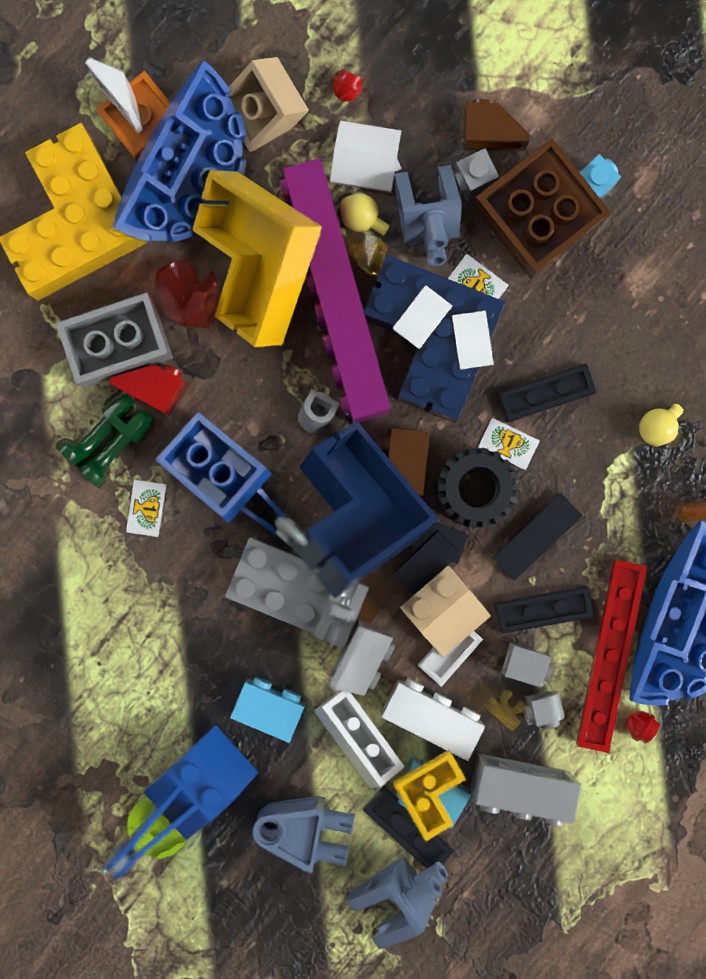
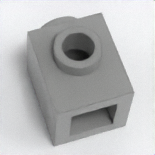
M486 149L458 161L454 170L458 191H463L467 201L478 196L499 179V175Z

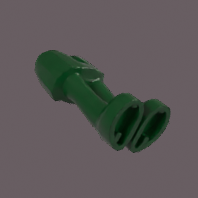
M128 394L115 399L101 409L104 416L84 438L78 442L62 441L56 447L70 463L79 468V471L99 489L106 481V470L112 461L131 441L136 444L140 442L152 420V417L145 410L137 413L127 424L121 420L135 405V401ZM115 429L118 433L93 459L84 464L96 447Z

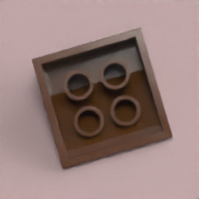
M553 138L480 193L473 205L474 209L530 279L558 259L611 214L608 207Z

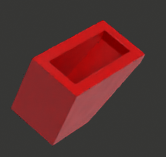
M155 364L111 377L109 384L167 415L171 414L187 383L180 378L182 372L168 364H165L163 369Z

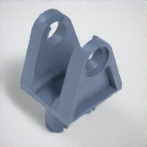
M451 165L438 167L440 175L438 176V185L441 200L440 202L430 204H415L407 172L394 174L404 245L424 243L427 263L430 266H440L446 263L447 255L445 254L444 247L448 245V239L460 236L462 204Z
M321 796L270 802L265 804L258 813L257 821L253 828V837L259 846L307 872H312L313 864L317 863V860L346 866L349 845L321 841L319 832L323 831L324 828L352 834L355 813L350 814L329 810L324 805L325 797ZM273 822L278 827L270 828L266 826L265 823Z
M402 856L356 887L346 897V901L353 911L361 910L388 898L398 905L401 911L375 929L377 934L371 937L379 949H383L424 932L435 905L433 899L442 896L440 884L448 881V874L440 862H436L433 866L417 874L405 857Z

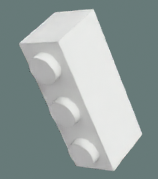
M407 678L405 682L398 679L381 711L382 718L445 750H450L451 753L468 761L485 728L483 722L479 720L481 715L467 707H463L461 711L451 706L452 700L435 692L434 696L423 692L424 686L410 678Z
M339 691L314 710L369 788L381 787L405 767L351 693Z

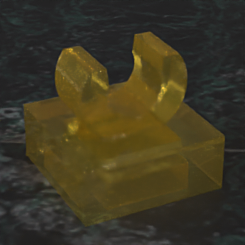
M366 234L363 245L351 242L348 255L354 256L353 260L358 261L357 265L367 274L378 276L387 246L379 237Z
M508 689L502 693L500 702L492 697L485 707L510 730L514 731L521 723L514 714L521 713L526 704L520 700L515 707L508 706L507 701L513 694Z

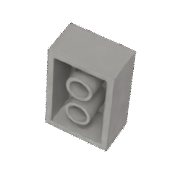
M148 293L56 323L75 383L83 388L108 381L111 377L173 359L154 300Z
M477 753L470 791L476 805H480V809L483 811L499 813L501 809L511 811L514 817L531 820L532 816L544 818V822L548 824L563 826L564 822L574 824L581 784L570 771Z

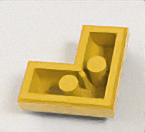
M450 750L393 782L395 789L425 841L454 825L438 797L466 780Z

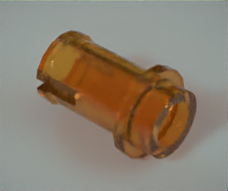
M706 501L679 503L678 510L682 512L679 513L681 523L706 520Z

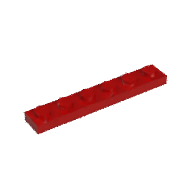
M613 559L576 741L578 747L605 753L610 752L647 570L645 565Z

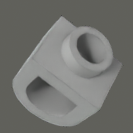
M311 389L298 413L299 424L307 432H322L332 420L340 403L333 400L326 393Z
M546 691L525 696L527 706L523 707V714L527 725L535 724L537 727L541 726L542 729H550L559 726V721L565 718L559 691Z

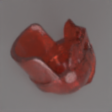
M180 260L162 267L155 273L153 277L154 284L160 296L163 311L167 317L171 318L179 326L188 329L208 328L213 323L219 303L217 279L215 278L214 271L209 272L205 283H199L192 263L189 260Z

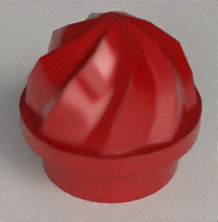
M342 68L339 75H335L333 78V92L342 102L355 100L360 92L362 93L363 91L360 87L364 79Z
M644 711L633 712L628 716L626 729L631 734L632 739L635 741L640 740L644 744L649 743L655 737L660 727V724L655 720V716Z

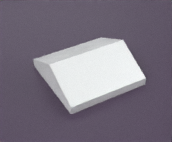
M89 58L85 63L97 85L139 134L143 127L137 101L124 72Z
M340 121L334 148L330 183L391 193L401 131Z

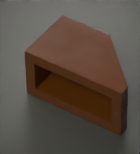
M475 99L472 102H467L464 111L463 150H526L530 142V134L499 103H491L488 99Z
M392 428L390 435H384L382 452L388 454V459L417 494L423 496L430 432Z

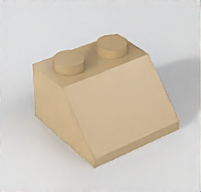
M278 57L252 60L229 86L231 91L229 97L233 106L242 115L246 132L243 142L249 152L260 148L292 129L309 111Z
M449 565L400 607L442 657L446 656L491 617Z

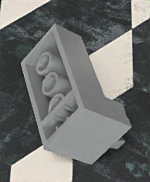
M249 537L225 597L314 634V637L344 649L369 586L359 581L334 599L316 575L320 572L317 567L311 570L300 556L254 537Z

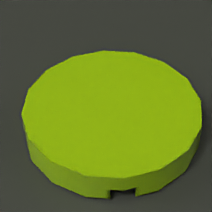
M147 796L136 803L130 812L126 829L128 837L133 834L155 806ZM163 814L158 817L136 843L137 851L171 824ZM174 828L143 855L158 859L174 855L183 847L186 840Z

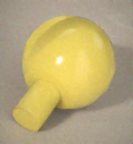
M356 193L342 199L340 202V215L342 222L347 228L355 232H364L372 228L382 236L387 232L390 225L377 217L379 213L378 207L370 196Z
M674 404L669 410L658 408L647 412L639 424V431L643 440L654 447L673 441L679 430L677 418L683 414V408L678 404Z

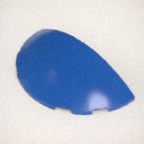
M204 60L192 72L165 111L128 180L112 228L125 235L144 241L168 242L193 237V234L196 233L193 231V226L200 204H229V201H212L202 198L209 170L239 172L244 176L246 159L243 158L242 140L246 137L242 115L233 106L229 97L231 92L220 75Z
M698 521L678 548L651 601L642 627L633 664L629 700L632 702L654 706L669 705L668 701L680 698L691 700L706 692V523L703 521Z

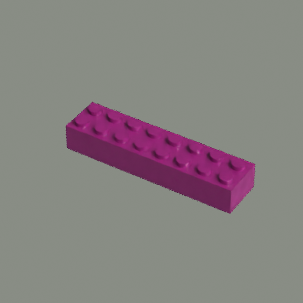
M321 158L283 168L285 179L279 182L284 202L322 226L309 264L310 272L306 273V281L311 298L317 297L319 303L314 304L319 327H326L328 333L322 335L328 358H335L336 365L331 366L336 388L343 387L345 396L340 397L345 419L351 417L352 423L356 421L360 423L389 415L391 407Z

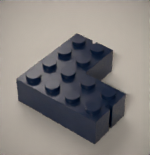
M386 255L376 280V287H373L364 310L367 322L399 334L392 328L425 285L452 305L420 349H417L397 400L422 411L425 409L427 402L433 404L429 412L430 414L456 423L479 367L460 369L452 315L486 311L491 340L505 301Z
M357 421L338 432L335 437L332 436L312 448L299 467L335 512L306 530L303 534V537L307 540L305 546L297 542L293 548L311 570L317 567L320 571L316 575L334 599L423 536L438 520L437 516Z

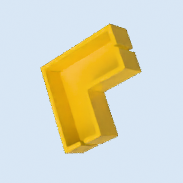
M82 123L58 134L56 137L59 142L54 144L49 139L25 152L54 209L0 237V243L10 262L17 267L15 271L27 294L37 301L147 243V241L135 239L112 228L122 195L91 136Z
M209 170L202 198L212 201H229V204H200L193 231L232 258L214 317L231 330H237V334L254 347L282 345L322 226L239 172Z

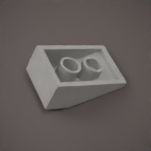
M358 619L331 672L329 687L334 690L365 695L368 688L374 690L381 676V673L377 670L382 660L388 662L396 646L391 643L393 636Z

